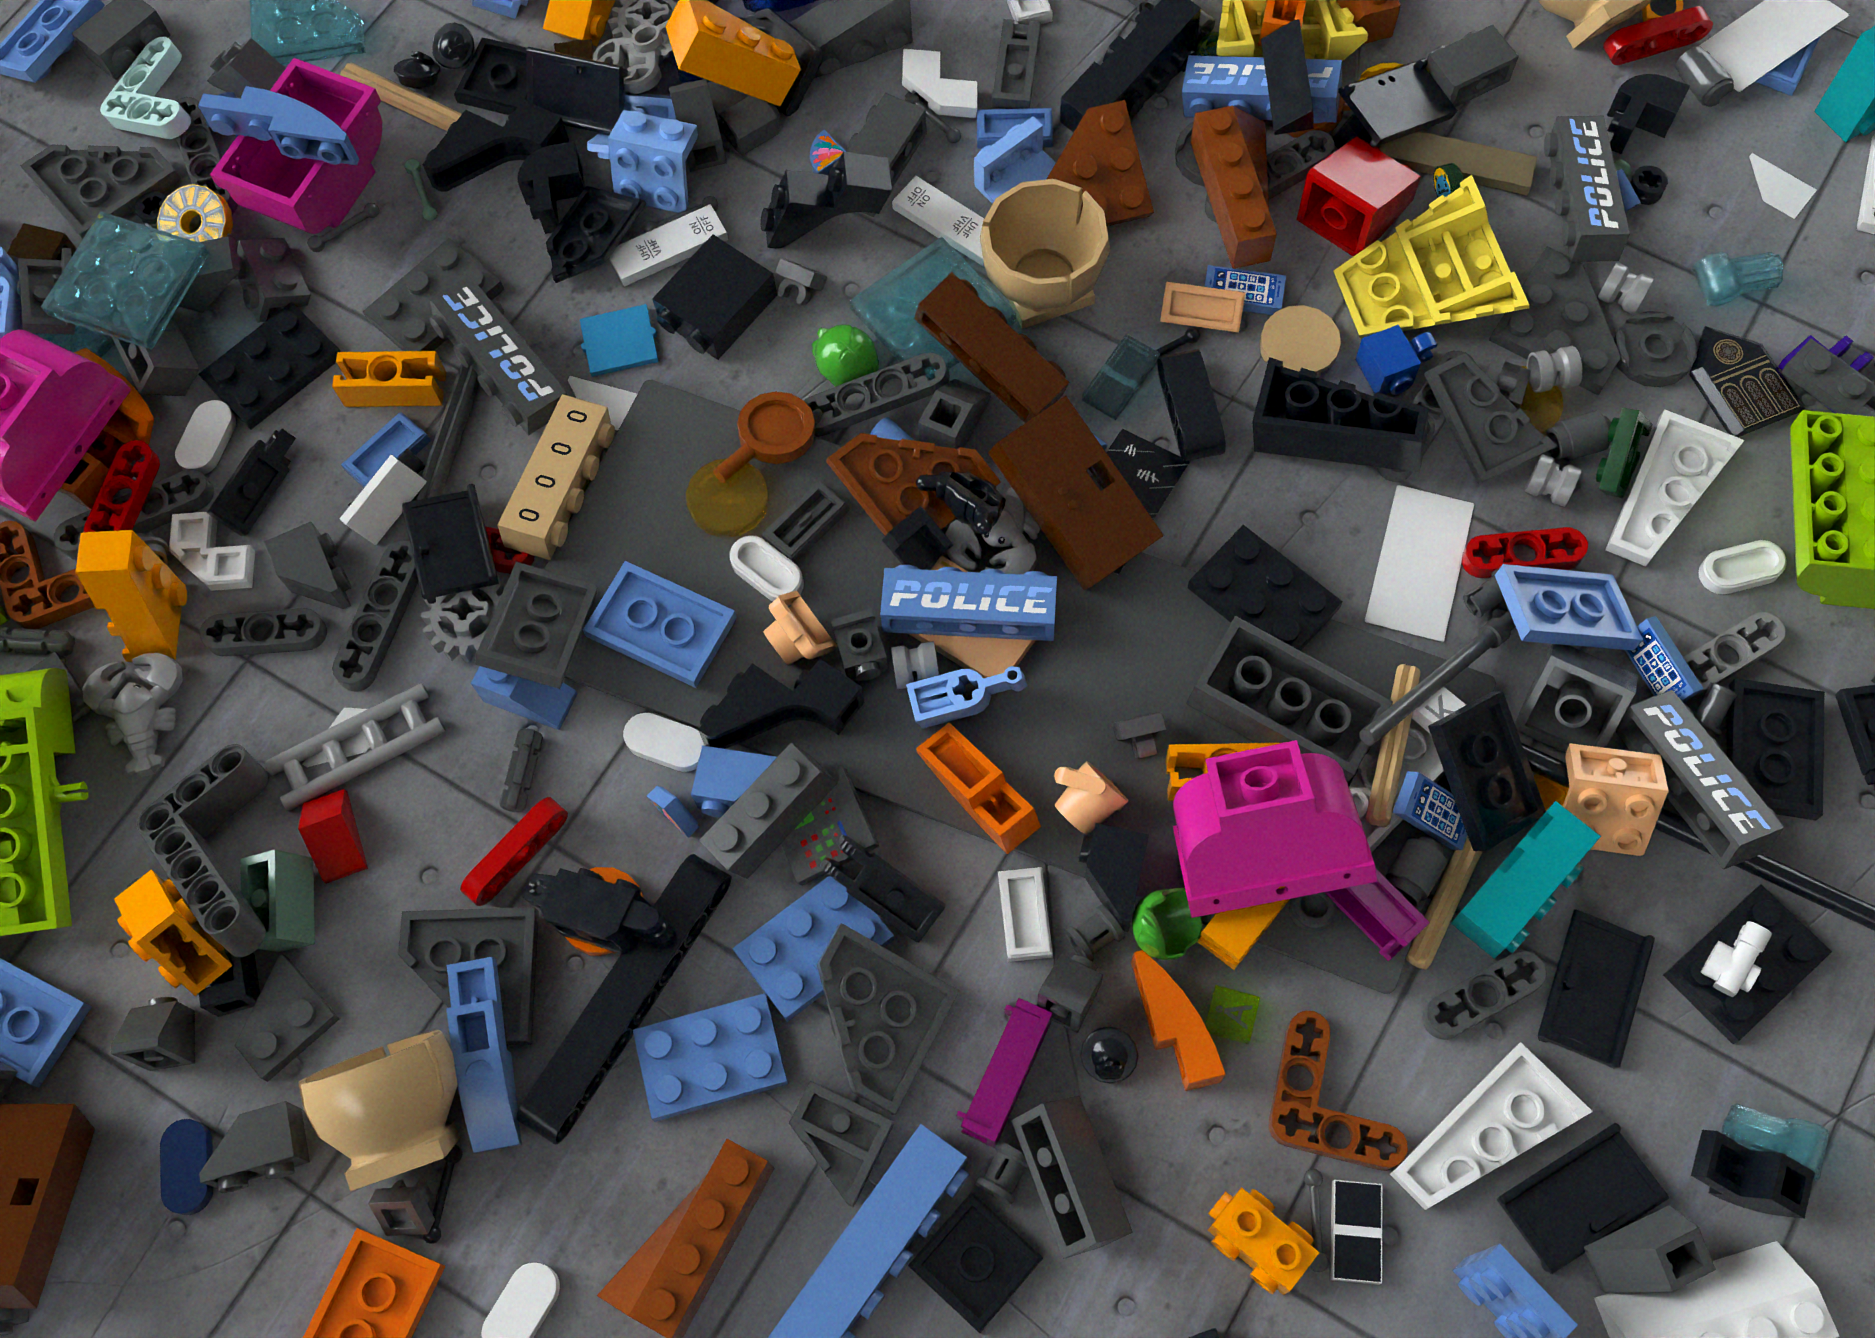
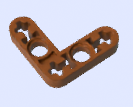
M9 520L0 523V588L6 611L12 620L24 629H39L95 607L75 572L76 568L45 580L32 534L17 521ZM15 535L17 537L12 542L14 550L19 553L16 555L7 547L11 542L10 538ZM25 566L30 567V573L24 581L12 583V575L17 569ZM72 585L79 586V593L75 599L70 602H61V594L65 588ZM31 603L36 604V605H34V606L31 607V614H29V615H25V614H24V613H26V612L29 611V607H28L29 604H31Z
M1305 1010L1297 1013L1288 1024L1285 1033L1269 1116L1271 1136L1277 1143L1297 1150L1376 1170L1387 1171L1395 1168L1405 1159L1408 1152L1407 1140L1398 1128L1389 1124L1317 1107L1330 1041V1026L1328 1021L1315 1011ZM1306 1022L1312 1023L1313 1032L1320 1034V1038H1314L1310 1043L1307 1055H1316L1317 1062L1307 1056L1290 1055L1291 1050L1299 1053L1302 1049L1303 1035L1297 1033L1296 1028L1302 1029ZM1303 1066L1311 1073L1312 1085L1309 1089L1298 1091L1289 1085L1287 1072L1291 1067ZM1289 1112H1293L1296 1114V1122L1308 1126L1314 1123L1313 1117L1320 1118V1122L1315 1130V1143L1308 1141L1312 1133L1311 1131L1297 1129L1293 1136L1287 1135L1286 1126L1279 1124V1118L1285 1119ZM1340 1123L1348 1129L1350 1142L1346 1148L1336 1149L1327 1143L1325 1129L1328 1124ZM1360 1128L1367 1131L1363 1140L1378 1142L1382 1139L1383 1135L1389 1137V1145L1396 1148V1153H1391L1383 1160L1380 1158V1150L1365 1145L1361 1149L1362 1155L1356 1154L1355 1150L1361 1139Z

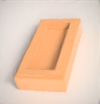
M1166 282L1160 322L1239 333L1246 292Z

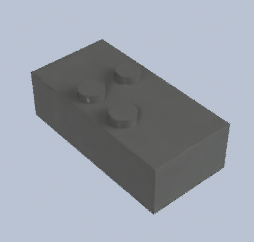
M1235 616L1197 681L1186 704L1256 743H1285L1297 740L1301 754L1317 753L1337 761L1342 767L1348 783L1370 746L1361 740L1360 731L1386 711L1393 701Z

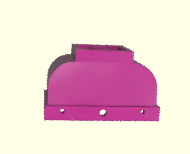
M293 58L270 91L301 101L335 122L348 135L359 157L358 164L340 163L335 165L322 160L308 158L293 159L282 155L274 140L262 141L254 137L238 135L210 173V176L218 187L228 191L238 205L307 233L317 234L327 226L335 228L341 224L375 174L371 162L377 153L382 137V118L377 107L381 99L373 87Z
M22 329L11 331L0 339V505L36 522L131 389L122 379L108 373L101 365Z
M1297 740L1207 758L1205 760L1208 773L1189 780L1175 795L1173 810L1177 825L1173 826L1191 918L1377 882L1375 863L1342 767L1337 761L1326 755L1317 753L1301 754Z

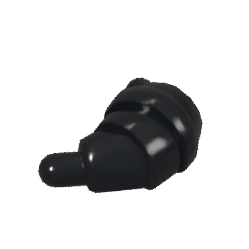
M942 471L938 475H920L916 480L918 489L921 491H934L936 497L945 502L959 522L975 526L976 531L980 534L986 535L991 531L1005 507L1006 498L996 489L995 485L969 472Z

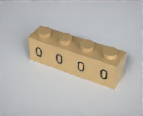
M564 394L561 395L497 525L504 547L551 560L556 547H561L564 544L568 534V522L572 514L578 513L581 509L585 486L588 480H594L599 469V457L604 448H609L614 438L615 427L611 424L608 407Z

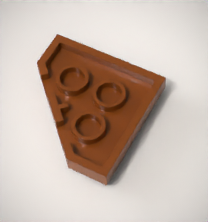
M1125 100L1088 108L1047 179H1057L1081 187L1082 194L1087 191L1104 210L1106 226L1150 217L1154 210Z
M859 433L826 460L827 464L885 536L920 506H922L941 530L956 519L951 509L946 506L943 500L936 497L934 491H921L918 489L916 480L920 475H938L942 471L969 472L983 480H988L995 486L1001 483L976 449L963 447L955 449L935 446V443L879 438L877 435Z

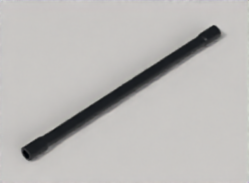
M1522 743L1532 772L1569 788L1565 762ZM1662 807L1655 829L1711 855L1682 816ZM1764 854L1734 865L1875 931V906Z

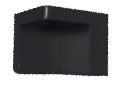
M922 506L918 507L882 539L903 565L916 566L921 570L928 568L953 546L952 542Z
M230 953L231 958L229 960L233 966L210 984L211 987H207L199 993L200 1007L219 1017L254 1007L260 995L254 953L243 957H235Z

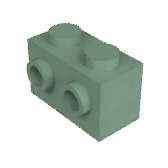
M271 850L241 858V893L266 930L265 938L257 949L281 953L314 945L315 920L312 857L280 850Z

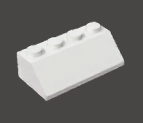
M1777 1241L1713 1260L1715 1271L1673 1292L1608 1293L1594 1298L1609 1338L1840 1337L1818 1286Z

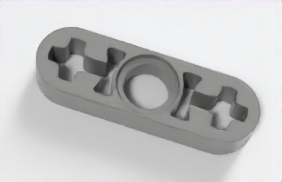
M1755 613L1684 656L1683 658L1692 672L1703 667L1705 663L1710 668L1698 679L1704 689L1694 697L1705 694L1710 682L1719 685L1773 652L1785 638L1786 630L1783 622L1772 613ZM1765 629L1770 634L1768 637H1761L1750 646L1747 639L1756 630L1762 631ZM1728 645L1734 648L1739 655V662L1729 664L1722 661L1717 653L1718 646Z

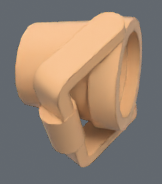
M798 591L782 594L769 605V610L776 620L763 633L787 665L802 657L813 659L828 654L837 647L835 641L829 636Z
M1088 761L1078 770L1070 767H1059L1054 773L1056 783L1068 786L1055 803V807L1075 828L1085 835L1095 828L1096 823L1101 824L1116 810L1120 811L1128 802L1126 796L1114 785V782Z

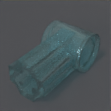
M1718 252L1697 261L1693 266V272L1705 303L1709 306H1719L1734 300L1743 293L1778 288L1783 281L1784 265L1780 255H1774L1772 252L1731 259L1727 253Z
M1737 1103L1730 1107L1729 1113L1724 1119L1722 1134L1749 1150L1784 1153L1815 1172L1813 1180L1820 1179L1829 1131L1826 1128L1801 1119L1787 1118L1783 1120Z

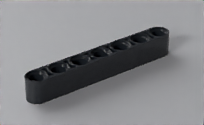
M695 854L689 855L684 860L654 904V907L674 926L673 936L670 937V941L668 940L666 944L656 945L655 943L651 944L638 940L633 950L620 955L523 1100L516 1117L519 1122L555 1145L563 1141L633 1036V1030L640 1026L724 898L731 884V875Z

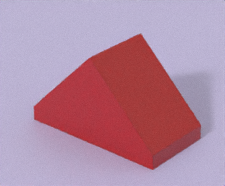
M342 789L303 803L298 830L323 882L327 884L368 869L348 791Z

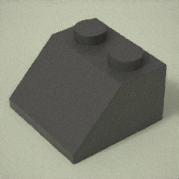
M1552 644L1515 721L1516 729L1518 732L1564 753L1567 752L1569 743L1606 748L1636 693L1637 675L1572 646Z

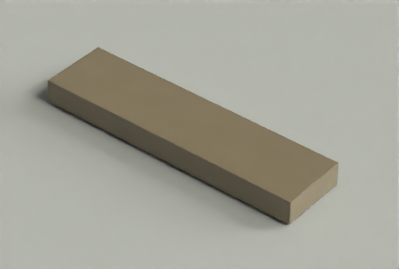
M1421 131L1379 146L1381 152L1400 164L1409 166L1413 171L1434 175L1436 169L1441 168L1449 179L1463 181L1472 175L1476 185L1527 196L1532 185L1537 156Z

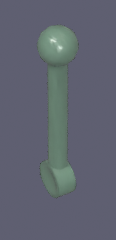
M408 159L404 167L407 173L412 175L424 207L422 216L425 220L433 221L437 217V210L431 206L419 174L421 165L417 159Z

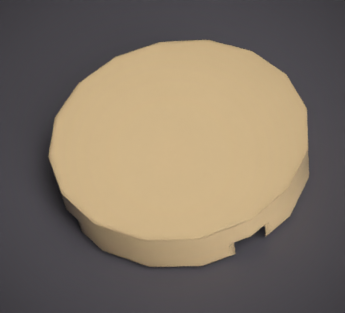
M1299 305L1288 306L1276 311L1265 322L1259 344L1261 356L1265 363L1271 357L1283 361V367L1298 372L1302 367L1317 372V377H1319L1322 372L1328 368L1330 369L1335 364L1341 346L1339 329L1331 317L1319 309Z

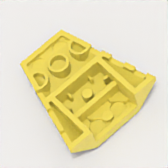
M1223 0L1216 48L1218 56L1263 58L1262 46H1258L1267 0ZM1306 0L1301 28L1305 59L1344 61L1367 41L1368 33L1362 26H1355L1353 23L1354 15L1347 7L1341 8L1336 0Z
M1472 175L1460 182V187L1447 197L1441 195L1431 202L1429 209L1412 221L1407 219L1395 227L1396 232L1382 242L1376 240L1333 270L1360 339L1399 325L1402 331L1530 308L1515 271L1511 273L1491 229L1486 206Z

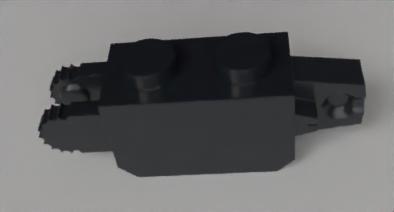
M560 868L556 876L534 873L523 895V898L530 904L541 909L544 920L556 927L561 935L620 954L633 950L638 940L651 944L655 943L656 945L666 944L668 940L670 941V937L673 936L672 933L674 932V926L640 895L642 891L640 887L622 879H617L615 884L606 882L602 876L585 868H580L578 873Z

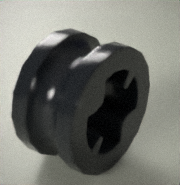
M1642 166L1635 170L1630 184L1638 196L1640 204L1651 205L1661 199L1668 184V177L1660 168Z
M158 191L149 192L141 196L136 202V214L142 219L143 224L153 231H158L157 219L159 212L155 214L153 210L156 208L158 211L160 210V207L167 198L164 193Z

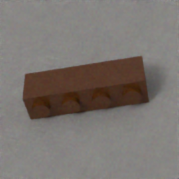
M951 272L918 304L914 319L1024 423L1047 409L1063 396L1070 382L1066 379V375L1061 367L1053 361H1046L1036 351V346L1029 337L1014 331L1007 324L1006 317L999 309L994 306L989 307L978 297L977 290L969 281L965 279L960 280Z

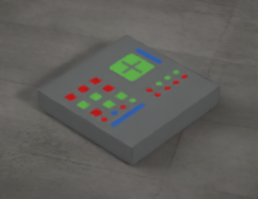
M842 766L829 772L838 782L837 785L781 843L795 879L802 886L826 874L820 867V863L825 857L834 859L841 865L854 860V858L842 852L836 842L841 835L851 838L868 852L879 847V843L847 769Z

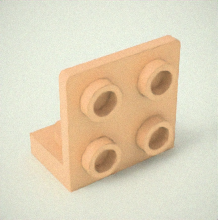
M1569 743L1565 755L1569 789L1563 807L1601 836L1591 850L1636 856L1644 855L1669 791L1661 755Z

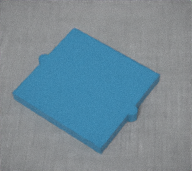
M646 304L580 319L584 340L581 348L587 355L591 377L659 362L654 340L657 337V332L651 326Z

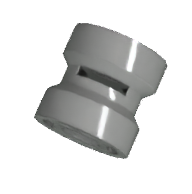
M1616 262L1597 298L1607 303L1615 301L1621 304L1624 311L1634 315L1654 279L1645 274L1638 276L1632 274L1627 266Z
M1561 347L1555 353L1550 354L1545 350L1536 351L1528 356L1527 369L1531 370L1528 381L1535 393L1549 391L1553 386L1560 385L1562 388L1579 386L1581 383L1582 362L1576 347Z
M1541 454L1524 492L1536 497L1539 495L1546 496L1549 493L1551 494L1550 499L1552 503L1565 507L1573 493L1582 469L1570 464L1559 469L1560 465L1555 463L1554 458Z
M934 641L921 643L918 648L908 649L905 646L891 647L897 689L907 688L906 684L939 675Z

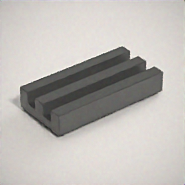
M818 479L761 534L762 539L796 563L850 510L849 503ZM821 495L825 496L811 512H808L799 520L798 524L782 540L778 538ZM832 505H834L811 529H809ZM803 533H805V534L790 548V546H791Z

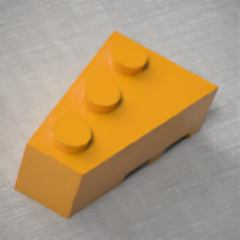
M549 0L543 29L571 40L591 39L593 46L597 47L600 38L605 32L606 23L615 0Z
M679 0L665 26L678 69L779 107L801 70L794 49L787 42L775 39L707 0Z
M133 530L81 533L75 572L95 608L105 609L112 622H108L107 629L111 636H120L122 638L125 649L122 650L121 654L125 661L132 662L133 658L147 653H160L176 660L182 606H185L187 602V589L184 582L172 572Z

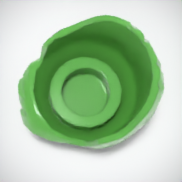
M846 324L836 325L830 329L819 328L817 332L819 339L812 343V353L815 356L818 371L835 387L879 370V360L874 343L864 331Z
M1185 888L1153 891L1145 895L1138 902L1133 912V934L1138 946L1150 957H1155L1158 960L1177 959L1186 955V950L1201 937L1203 929L1201 917L1191 918Z

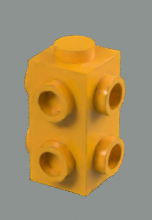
M1241 1187L1233 1197L1225 1191L1208 1213L1215 1219L1208 1228V1231L1215 1236L1211 1243L1230 1260L1235 1261L1239 1257L1253 1269L1250 1277L1270 1294H1274L1276 1290L1283 1295L1290 1292L1320 1253L1311 1246L1314 1241L1313 1237L1295 1222L1291 1221L1286 1225L1272 1213L1275 1209L1273 1203L1257 1190L1252 1189L1248 1193Z

